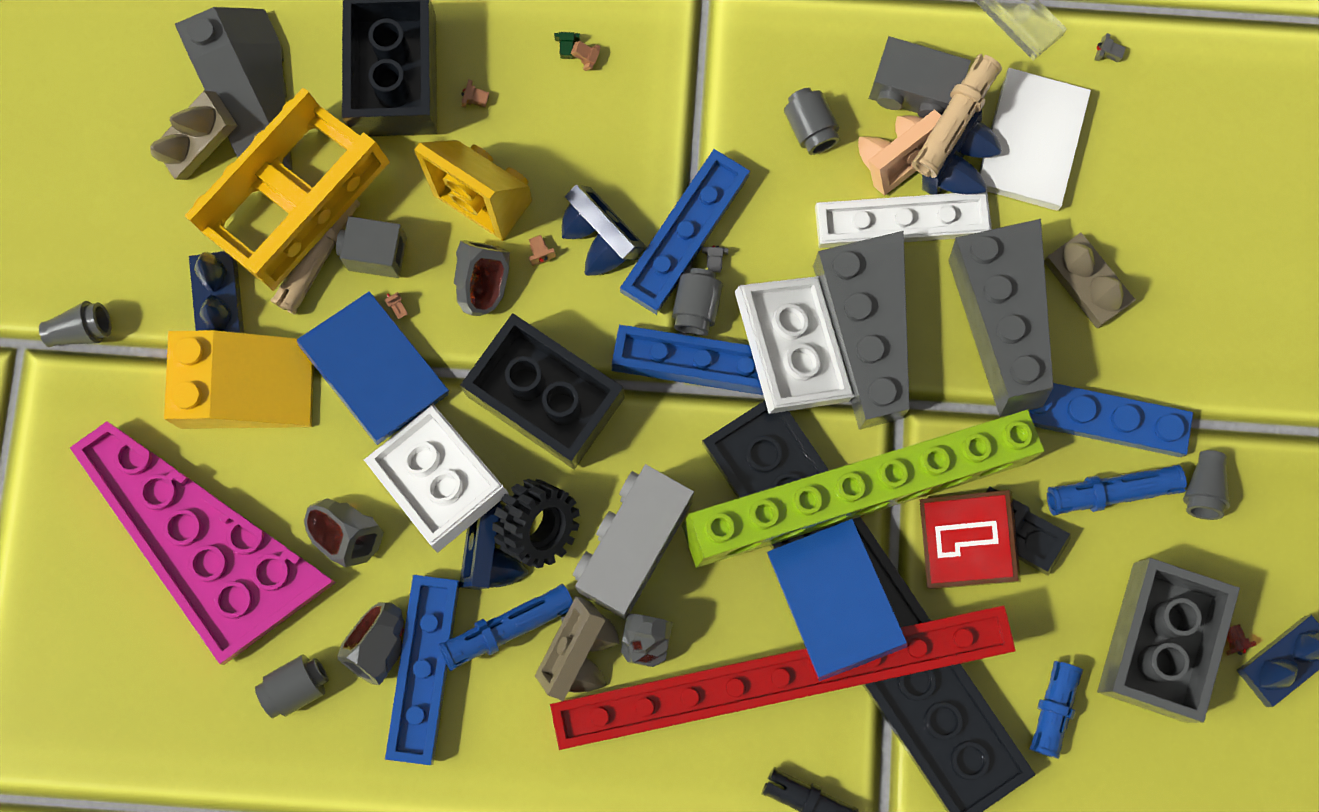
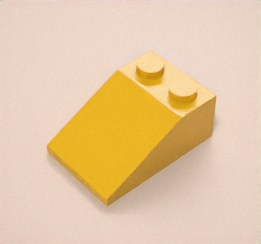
M458 140L419 142L414 149L433 195L502 241H504L532 202L530 188L527 185L529 183L528 180L513 168L508 167L506 170H503L492 163V156L475 144L469 148Z
M215 330L168 331L164 419L180 429L312 427L314 365L298 346V338Z

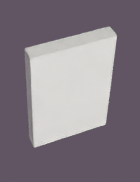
M1008 68L991 130L1000 142L1002 152L999 155L983 158L979 171L986 184L987 192L1058 211L1062 206L1091 90Z
M818 276L740 285L735 290L769 414L845 403L854 397Z
M434 404L364 459L437 553L499 503L505 493L509 494Z

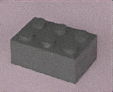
M1153 558L1133 563L1097 693L1182 722L1204 723L1240 588Z

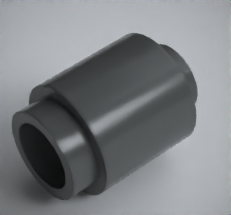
M803 88L788 98L789 103L784 108V113L801 148H806L809 155H816L827 151L840 141L837 133L839 126L822 91H812L811 88Z
M693 268L690 270V273L680 276L672 317L676 320L674 325L676 330L690 335L706 336L709 334L710 327L715 325L723 283L715 279L716 274L714 272Z
M302 654L263 676V682L255 686V692L262 708L271 718H275L280 714L286 717L325 694L323 684L327 683L329 679L324 667L317 658L309 660L307 656Z

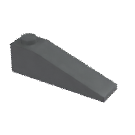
M213 7L175 23V26L205 91H214L218 94L238 125L229 134L228 139L237 157H239L253 142L255 136L272 122L286 104V84L283 78L282 61H284L283 47L265 9ZM290 151L284 157L282 163L293 172Z

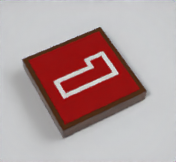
M1003 490L919 499L927 589L1021 582L1012 491Z

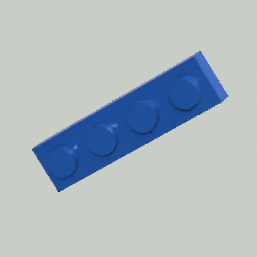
M713 149L621 285L620 293L657 315L678 284L680 276L686 272L748 179L750 170Z
M619 324L612 359V371L763 395L750 345Z
M1053 383L1054 388L1043 407L1028 410L1033 424L1037 428L1176 457H1183L1188 452L1193 412L1056 383Z
M413 575L385 760L423 765L434 764L448 669L438 644L452 639L460 581Z

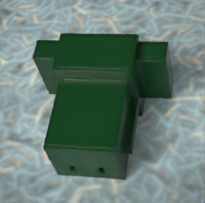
M554 33L555 41L560 42V58L573 59L571 51L575 42L580 41V33Z

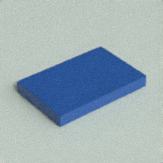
M370 291L297 339L298 346L376 445H379L410 423L432 404H437L449 394L446 386Z
M853 519L767 552L819 682L907 648L906 639Z

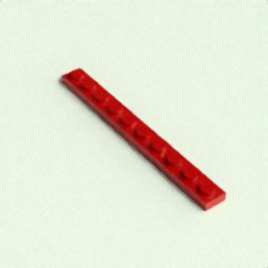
M1005 605L901 627L907 642V648L820 682L808 652L804 648L552 703L550 708L559 750L1016 652Z

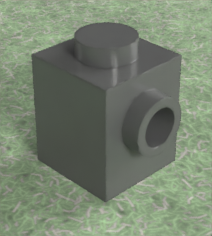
M348 216L346 230H340L338 233L336 253L340 256L348 271L399 278L407 236L400 224Z

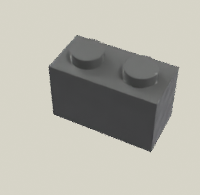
M888 36L868 99L877 101L880 106L886 109H905L918 113L919 117L923 118L933 110L942 115L952 99L950 94L954 86L961 84L963 79H965L971 60Z

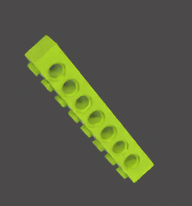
M1025 410L689 513L681 526L695 567L698 568L1025 465L1045 451L1029 411Z

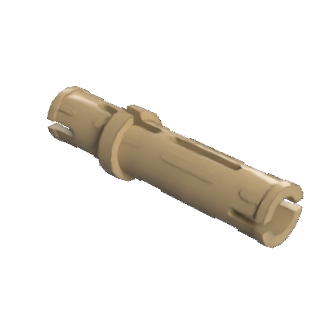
M982 54L977 55L965 79H963L961 84L954 86L950 94L952 99L934 126L922 149L912 161V166L916 171L926 177H937L943 163L964 132L968 122L975 112H979L985 104L984 97L1002 70L1001 64L988 55H984V57Z
M358 200L354 201L283 280L276 294L270 300L273 304L283 310L287 309L289 313L296 315L297 309L336 245L339 231L345 229L348 216L352 217L356 208L359 207L360 202Z

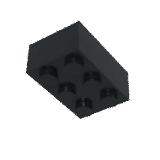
M343 0L342 118L346 126L358 135H361L363 132L368 136L437 134L436 14L431 0Z
M514 313L511 314L460 384L469 399L574 470L625 398L624 387Z

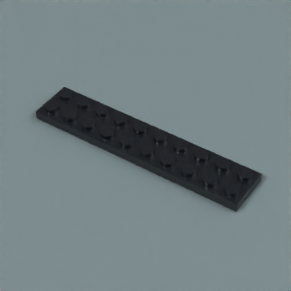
M765 400L702 440V445L738 498L829 471L790 412L769 414ZM854 518L853 522L900 628L931 621L862 518ZM835 525L771 544L770 547L772 550ZM961 664L863 684V687L947 812H983L1036 775Z

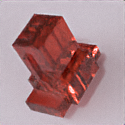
M1240 624L1229 627L1227 639L1230 644V650L1226 651L1227 656L1235 653L1239 655L1245 654L1247 649L1256 646L1255 641L1250 642L1249 638L1246 639Z

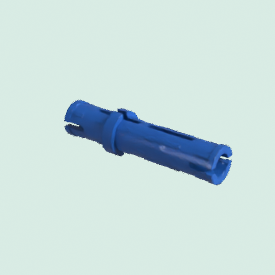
M1180 465L1100 479L1098 476L1086 477L1084 482L1048 487L1047 503L1050 512L1054 516L1086 509L1097 512L1104 510L1106 506L1184 493L1187 487L1186 476Z
M561 584L537 598L535 597L488 621L481 619L475 622L474 628L438 644L440 652L449 670L452 671L485 653L489 655L499 652L498 647L566 614L573 600L566 587Z

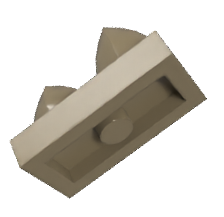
M204 90L187 109L181 110L170 117L172 126L160 139L151 144V154L156 160L166 165L175 180H187L238 125L218 94L214 91Z
M1082 232L1044 260L1047 267L1096 328L1102 326L1135 301V298Z
M577 596L575 597L535 674V677L548 696L564 701L568 692H589L606 686V681L599 668L586 657L589 651H603L619 644L618 634L614 625L596 609L592 602Z

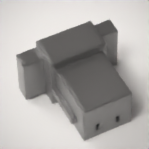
M1107 33L1102 37L1101 42L1097 44V53L1094 60L1099 61L1101 58L1106 57L1119 62L1126 48L1114 43V40L1110 39L1111 35Z
M715 245L703 247L702 253L707 254L708 270L714 273H721L723 254L728 255V248H719V246L715 247Z

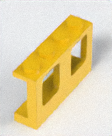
M302 88L293 99L286 102L282 111L272 122L255 136L253 142L236 161L226 167L223 175L212 187L195 201L185 217L213 243L274 291L390 161L376 141L364 132L358 135L318 105L310 92ZM319 129L343 147L346 152L314 187H311L285 167L282 162L284 157L309 130ZM259 191L289 215L259 248L253 252L229 233L224 225L226 220L251 193Z

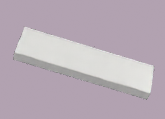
M987 191L985 193L968 195L949 193L819 202L815 206L819 248L842 246L904 231V242L955 239L960 236L992 230Z

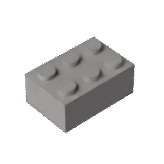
M646 464L640 474L634 471L630 473L619 493L622 496L620 509L617 514L611 511L607 513L596 533L599 536L598 541L600 543L594 554L586 551L573 572V576L577 580L575 587L579 594L624 620L627 619V615L632 611L691 507L694 491Z

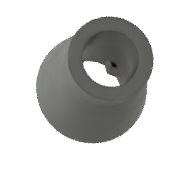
M84 301L50 320L41 322L39 325L41 340L47 347L100 343L103 337L111 334L112 330L111 319L106 308L99 302L92 304L89 301Z
M1205 450L1199 453L1198 463L1183 498L1184 503L1187 504L1186 512L1189 515L1205 520H1217L1223 518L1224 511L1230 507L1226 470L1227 456L1224 453L1213 450Z

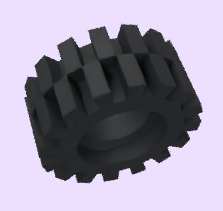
M526 479L523 480L524 487L519 484L511 487L514 493L513 496L505 493L501 501L506 503L504 509L496 508L494 515L501 519L499 522H493V531L499 533L494 536V539L501 546L500 549L504 553L530 567L533 565L536 568H543L544 563L552 565L556 562L555 554L562 558L567 553L563 548L565 543L572 546L575 538L571 537L570 533L571 531H578L579 523L573 519L579 517L580 514L579 509L573 507L577 502L573 497L569 496V493L540 479L535 481ZM541 511H543V517L539 527L532 535H530V529L534 519Z

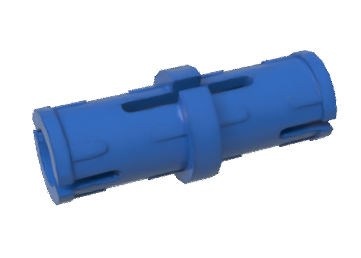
M1054 661L1044 700L1040 699L1037 709L1041 711L1029 748L1030 750L1059 759L1069 719L1074 720L1076 710L1072 708L1083 669L1064 662Z

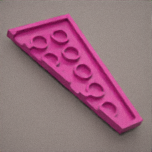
M108 421L70 447L75 457L219 664L225 665L336 583L333 579Z

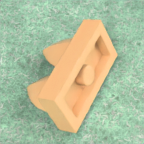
M933 110L924 118L912 115L897 116L895 131L898 138L893 142L878 137H859V154L864 164L871 171L873 186L884 196L916 172L912 166V161L922 149L941 117V114L936 110Z

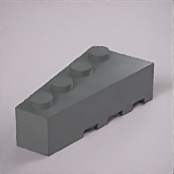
M1041 219L956 237L949 257V265L999 416L1002 417L1043 407L1054 387Z
M904 231L818 251L813 265L815 275L820 280L854 394L851 403L859 430L901 420L910 409Z

